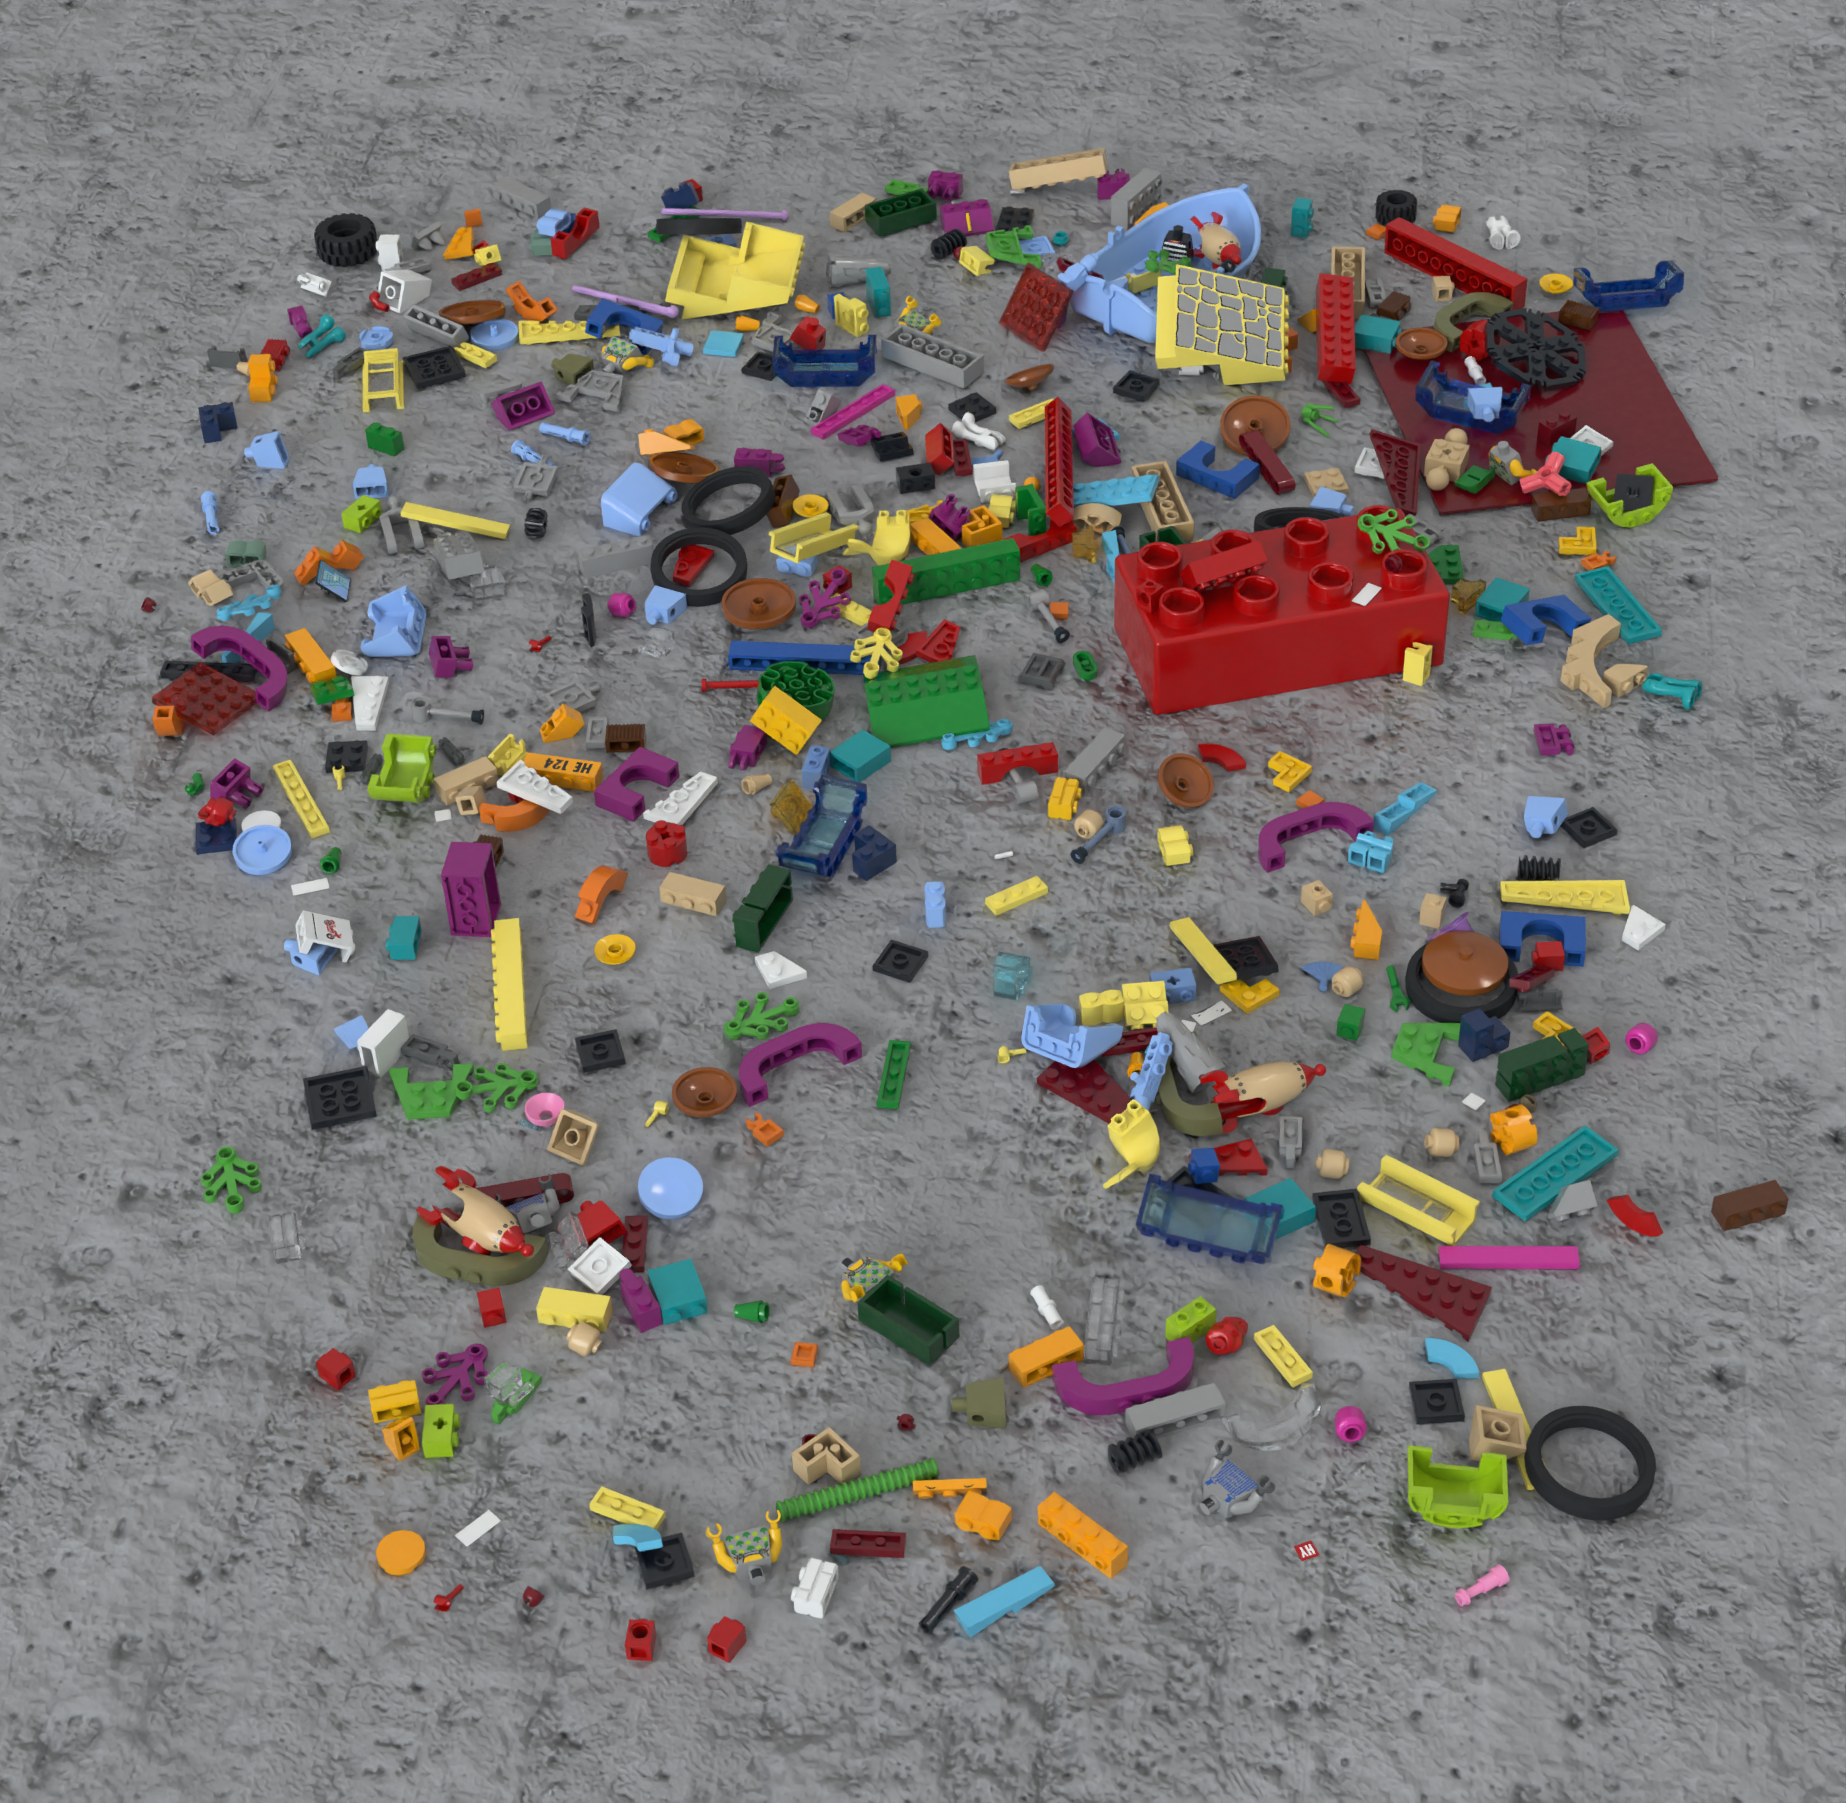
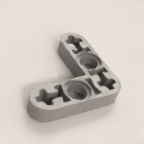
M265 560L250 562L218 576V579H224L231 588L258 579L265 589L272 586V584H278L282 592L284 591L283 580Z

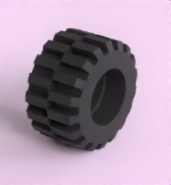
M1404 190L1382 192L1376 200L1375 217L1377 221L1386 226V224L1400 217L1413 223L1416 220L1417 198L1414 197L1415 195Z

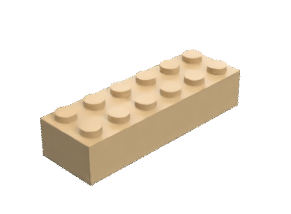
M1105 148L1012 163L1009 169L1012 190L1022 191L1026 187L1039 188L1044 184L1052 186L1061 181L1069 183L1073 179L1081 181L1091 176H1094V178L1103 177L1108 169Z
M1332 246L1331 275L1353 277L1354 319H1359L1361 314L1364 315L1365 247Z
M1161 461L1131 466L1132 477L1158 474L1160 481L1152 501L1140 502L1151 530L1156 532V541L1157 531L1169 526H1173L1185 542L1193 541L1194 521L1167 462Z

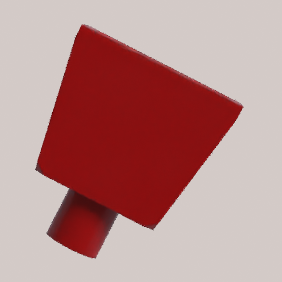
M806 316L798 324L789 339L815 357L825 347L826 329L819 324V320L816 317Z
M591 1201L583 1202L580 1205L581 1212L574 1217L581 1240L587 1249L599 1237L609 1244L627 1233L620 1218L603 1201H598L594 1204Z

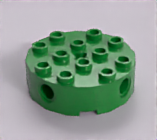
M784 661L770 665L766 668V672L760 675L756 695L758 707L772 688L776 686L821 720L829 716L833 706L835 687L832 678L822 669L818 668L815 670L803 662Z

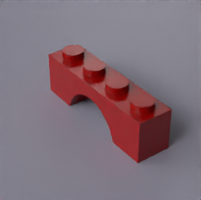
M583 208L576 215L575 223L570 233L558 231L551 237L552 255L567 259L600 228L598 211Z
M1050 520L1049 530L1041 535L1027 536L1017 533L1003 540L1014 538L1020 550L1021 563L1076 541L1077 526L1071 521L1059 527L1053 520Z
M891 559L884 584L892 591L893 598L885 604L874 605L868 620L867 630L875 632L878 628H886L889 631L895 630L897 620H895L896 615L900 616L903 608L901 604L902 599L906 600L909 590L906 588L908 584H912L914 574H912L913 566Z
M1054 742L977 754V773L982 785L1001 782L1008 771L1021 766L1031 767L1039 775L1058 772V753Z

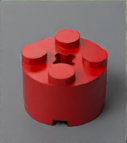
M1484 319L1473 322L1460 336L1459 348L1461 352L1472 356V358L1474 357L1478 361L1486 358L1488 354L1485 353V324L1487 320ZM1494 333V343L1499 345L1500 336Z
M659 820L647 831V854L654 865L670 867V864L675 862L680 864L686 859L688 852L684 826Z

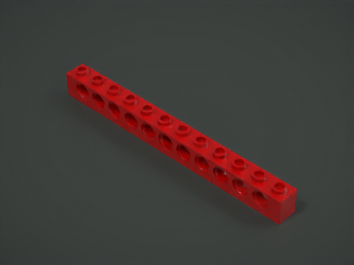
M1057 397L1045 406L1046 514L1061 527L1064 524L1070 523L1074 517L1072 410Z

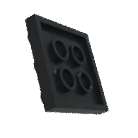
M451 346L402 357L403 364L417 389L466 377L465 370Z
M1260 936L1213 944L1236 972V980H1248L1251 977L1269 976L1272 973L1279 972L1276 960Z
M367 1066L303 1078L312 1130L377 1117Z

